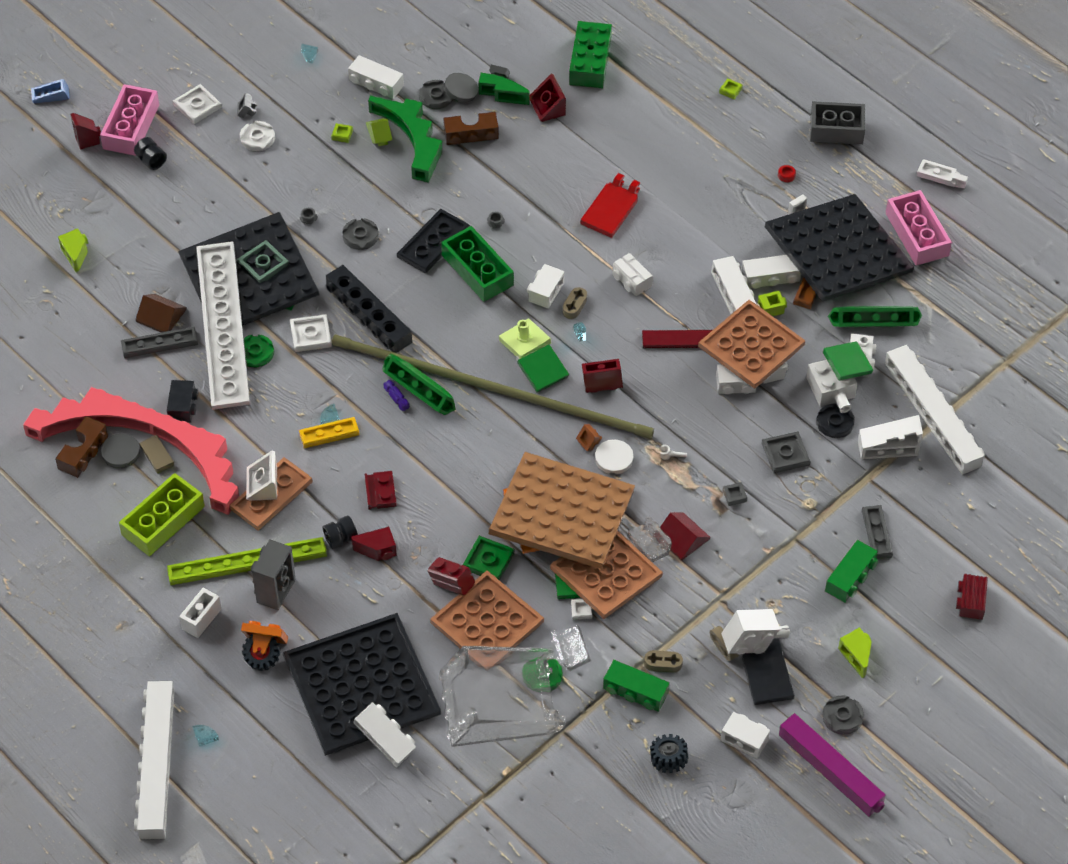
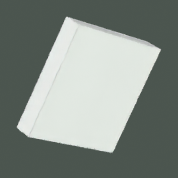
M201 84L173 100V105L193 124L198 123L222 108V104Z
M327 314L290 319L295 352L332 347Z

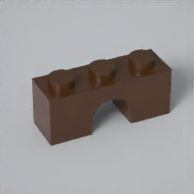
M496 112L479 113L478 122L474 125L464 124L461 116L443 118L446 145L499 139Z
M87 416L76 429L78 441L83 444L78 447H71L65 444L55 458L58 470L77 478L87 469L89 461L97 455L98 449L108 438L106 424Z

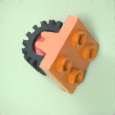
M257 621L242 623L241 631L247 637L246 643L242 646V655L247 664L253 669H258L259 671H263V669L269 670V667H274V663L279 661L278 656H280L281 652L279 651L280 646L278 643L287 644L288 635L283 629H280L281 626L276 624H269L268 627L261 626V623Z

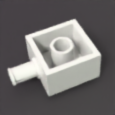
M827 360L808 364L806 379L819 406L837 403L841 413L848 412L851 409L848 399L855 398L857 382L855 378L839 381Z
M773 609L737 610L721 634L728 654H760L766 651L774 638H789L790 629H788L787 625H778Z

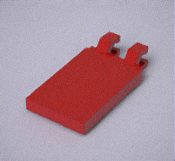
M618 173L612 183H606L581 218L580 224L613 238L638 202L640 182L633 180L628 190L622 188L625 175Z

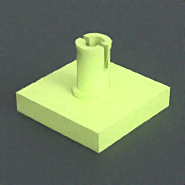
M529 318L518 321L516 326L499 335V341L520 359L551 344V338Z

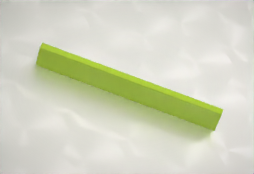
M324 537L285 544L292 547L294 563L327 557ZM262 548L167 565L170 586L251 571L252 564L259 559Z

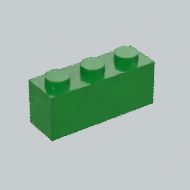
M857 540L827 579L825 592L846 603L849 597L853 598L858 590L857 586L860 583L863 584L867 579L868 571L876 567L878 551Z
M613 660L603 678V689L608 693L617 694L629 702L641 704L648 710L659 712L669 693L670 682L617 660Z

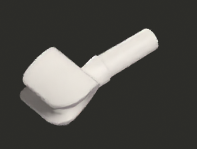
M668 445L660 446V456L663 460H668L674 456L687 458V453L670 451Z

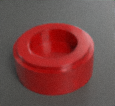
M783 165L778 170V178L782 182H792L796 177V170L790 165Z

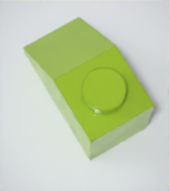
M382 118L366 122L372 143L378 144V146L388 145V141L392 140L388 119Z
M77 228L58 236L60 248L75 273L80 270L88 253L86 245L88 244V239Z
M859 627L840 638L838 649L857 673L864 678L867 672L872 642L870 636Z

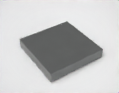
M798 431L762 439L761 444L773 474L810 466L811 461Z

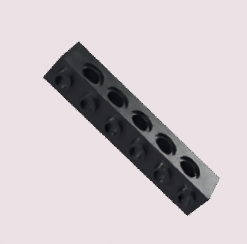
M344 265L326 275L325 286L327 290L333 293L341 304H345L350 313L356 315L364 327L367 326L373 336L383 342L386 349L397 353L412 343V331Z

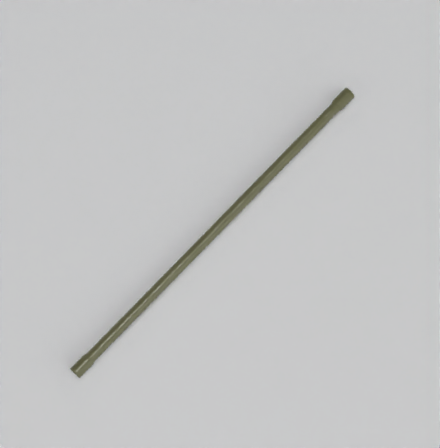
M336 334L332 339V345L340 348L351 349L384 360L391 353L407 361L418 370L625 430L641 437L652 439L654 434V428L607 416L356 342Z

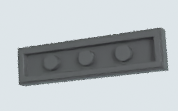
M195 327L124 339L121 340L124 358L195 346L198 345Z

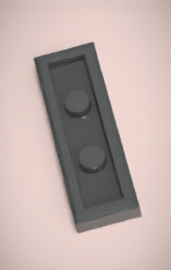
M882 505L862 507L869 545L878 551L876 559L892 558L893 551Z

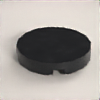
M829 404L819 410L816 425L825 436L842 438L852 432L855 417L851 410L841 413L837 404Z

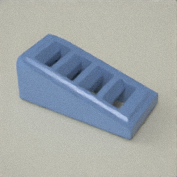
M64 79L31 88L32 102L34 104L70 99L69 87Z

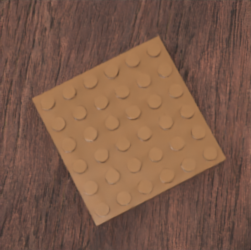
M524 452L492 521L488 534L602 569L633 495L635 485Z

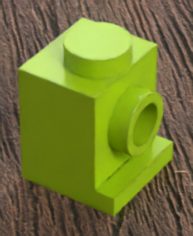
M780 291L758 296L760 308L771 316L785 313L787 301L785 297H782Z

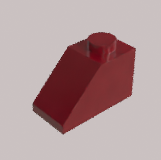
M71 113L74 135L79 149L99 145L100 127L95 126L92 119Z
M389 526L351 537L353 551L376 561L388 560L397 556L396 544Z

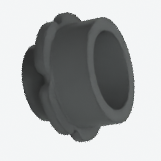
M309 207L304 208L300 214L301 222L306 224H312L318 218L315 210Z
M492 212L487 218V224L493 228H500L505 223V219L500 212Z

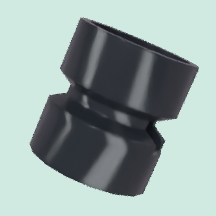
M151 137L142 138L134 147L136 156L150 170H156L166 162L167 154L157 146Z
M348 515L338 519L337 523L331 522L322 526L325 539L331 549L342 546L344 541L347 543L351 542V537L358 535L356 527Z

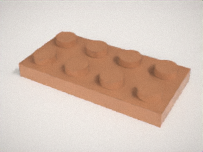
M283 457L277 463V499L249 501L246 499L245 491L230 504V510L259 531L313 482L312 477Z

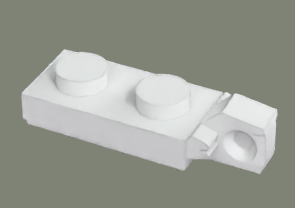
M925 159L922 160L916 175L951 187L956 186L964 189L968 180V176L961 175L955 168Z

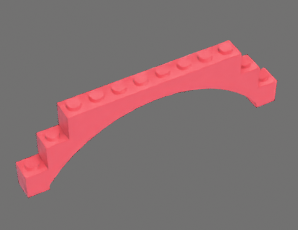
M91 387L81 403L63 397L52 414L46 410L34 408L23 424L26 436L41 442L45 438L58 433L77 429L86 416L104 423L106 426L129 428L154 436L157 435L182 451L200 470L211 492L209 498L212 509L229 515L231 512L230 504L239 497L238 486L228 482L233 475L232 462L222 458L227 451L226 438L219 434L210 433L203 428L192 426L185 421L176 420L170 415L158 413L152 408H145L136 402L124 400L118 395H111L102 389Z

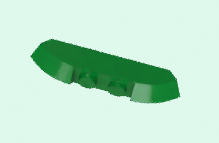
M849 306L835 307L827 317L832 325L836 327L917 326L922 314L918 307Z
M390 353L385 358L382 368L383 372L443 415L456 410L453 397L442 386L396 355Z

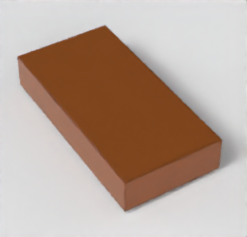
M803 278L793 304L811 310L817 294L805 278Z

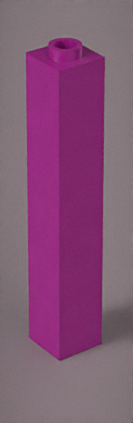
M794 713L780 725L779 736L868 817L874 812L879 813L884 808L886 794L798 715Z

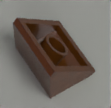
M157 294L143 295L135 320L137 323L161 333L168 332L173 329L187 310V307Z

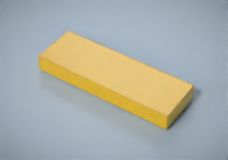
M355 417L299 430L304 449L360 435Z

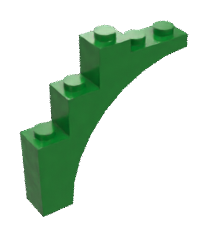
M370 95L368 99L369 112L393 122L409 138L415 152L411 166L412 179L429 183L443 151L442 140L431 138L433 134L432 121L421 119L423 115L422 102L405 99L404 103Z

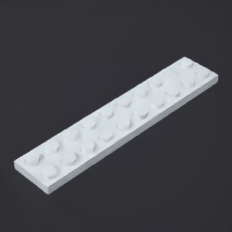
M232 241L197 246L212 410L250 405L234 243Z

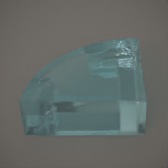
M302 44L301 53L307 62L313 63L318 53V47Z
M582 322L574 324L573 330L579 342L586 340L584 324Z
M335 404L329 405L321 413V425L339 420Z
M205 725L192 726L199 747L219 740L218 734L212 728Z

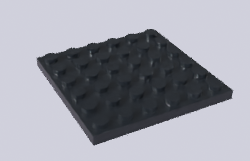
M856 194L766 221L764 226L822 302L912 273L914 270L912 263Z
M280 212L178 251L202 304L197 246L233 241L242 326L320 295ZM267 240L289 261V264L267 281L260 283L237 262V259ZM269 248L263 249L256 255L252 254L246 261L259 276L281 262L274 258L275 254ZM262 254L268 255L271 262L270 267L266 270L257 268L255 262L257 256ZM261 260L259 264H266L268 261Z
M398 613L283 652L289 671L325 756L369 740L354 724V719L372 702L376 706L378 704L381 705L386 711L385 715L390 720L394 719L401 729L441 715V709Z

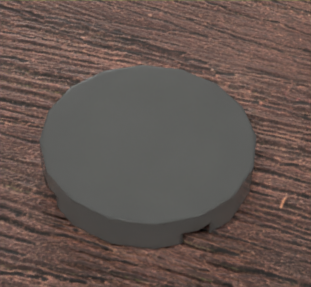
M452 73L445 80L444 90L451 99L455 98L458 100L457 102L468 103L473 101L478 94V85L467 74Z
M442 80L427 81L419 89V100L427 108L441 109L447 107L453 100L445 93L444 81Z
M361 218V220L353 219L346 223L342 236L344 243L350 248L364 250L375 245L379 232L377 225L373 221Z
M119 433L110 436L104 441L101 454L108 466L125 468L126 465H132L137 461L140 455V447L138 441L133 436Z
M842 695L835 696L827 701L822 717L828 729L834 733L845 735L851 734L861 727L864 712L858 701L850 699L849 696Z

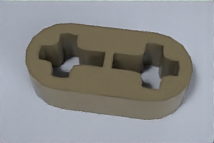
M577 287L570 292L563 304L564 317L574 319L580 314L587 301V291L585 289Z
M717 626L709 631L710 637L725 659L732 661L739 657V654H728L721 634L724 629L721 626Z
M652 650L647 652L644 657V666L650 671L675 673L680 671L683 665V658L677 652ZM651 658H655V663H651ZM676 660V665H672L671 661Z

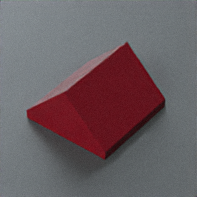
M551 73L530 94V102L541 122L566 116V98L554 74Z
M670 512L655 533V537L681 561L710 540V536L684 512Z

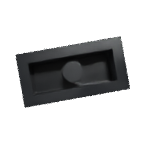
M171 380L166 410L167 415L176 420L191 423L192 415H196V404L194 402L198 400L199 395L194 381Z

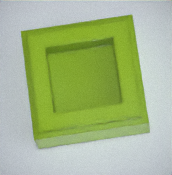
M727 78L719 89V94L735 100L742 90L743 84Z
M336 123L331 140L349 143L353 126Z

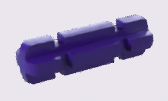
M392 380L384 382V389L386 392H389L390 397L400 410L405 411L409 409L410 403L404 398L405 396L395 386Z

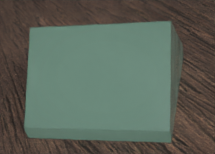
M267 240L237 259V262L260 283L267 281L289 264V261ZM269 248L275 254L274 258L281 263L259 276L246 263L247 258L252 254L256 255L263 249ZM262 254L255 259L257 268L266 270L271 265L268 255ZM261 260L268 261L266 264H259Z

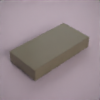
M157 435L139 443L157 474L174 466V461Z

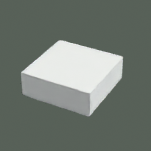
M802 194L789 202L788 215L805 210L807 197Z
M583 599L571 600L572 620L592 619V608Z

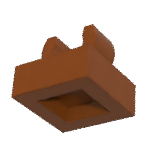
M584 424L576 439L586 451H592L595 445L600 443L602 436L590 424Z

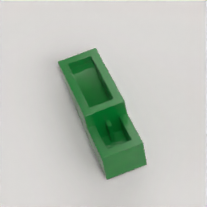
M480 73L478 82L479 95L495 96L496 102L529 105L530 91L522 85L501 76Z

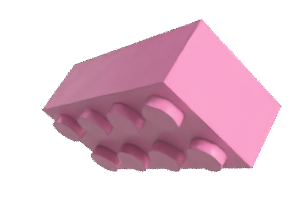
M123 85L100 134L104 150L136 156L134 147L139 140L146 136L159 107L156 90Z
M921 190L888 199L886 215L916 266L949 256L952 242Z

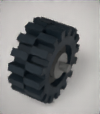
M664 734L662 739L658 736L656 741L653 740L652 746H650L652 765L653 767L656 766V770L660 771L662 768L663 773H666L667 770H669V773H673L675 769L678 772L680 767L683 769L685 764L688 763V748L683 738L680 739L678 735L674 738L673 734H669V737H666Z

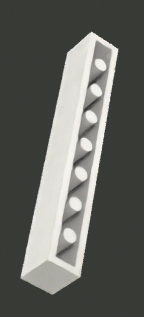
M734 256L713 260L711 273L730 314L734 313L748 300L756 304L754 293L749 289L747 278L742 275L740 264L736 262ZM787 361L764 380L763 383L785 379V374L788 370Z
M907 344L887 352L885 365L960 473L963 475L982 467L985 457L984 451L977 446L973 435L965 429L963 421L958 419L953 407L945 400L944 394L937 389L934 380L926 373L925 367L916 359L915 353L909 349Z
M148 681L147 689H144L143 692L146 707L142 708V719L145 720V725L141 726V738H144L143 744H140L139 748L142 762L138 763V774L141 775V781H137V793L140 794V798L135 803L138 819H134V831H138L140 839H165L175 694L173 681Z

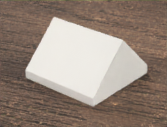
M270 451L247 467V500L277 499L275 451Z

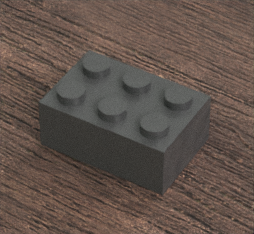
M812 101L810 142L863 145L865 135V104Z
M269 539L266 546L262 547L259 559L254 561L251 567L257 603L279 611L296 580L292 547Z

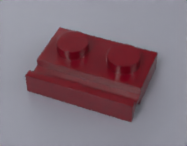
M374 472L371 475L365 473L368 510L375 507L377 509L397 507L393 472Z

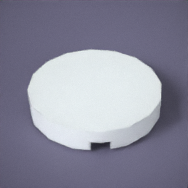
M255 121L253 122L254 124L249 125L248 123L241 129V144L250 151L266 150L275 141L273 127L266 122Z
M616 439L607 440L596 449V465L600 470L608 474L624 473L632 466L633 450L624 441Z

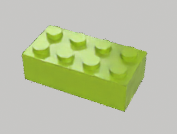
M174 473L119 522L121 535L150 557L205 507L203 493Z

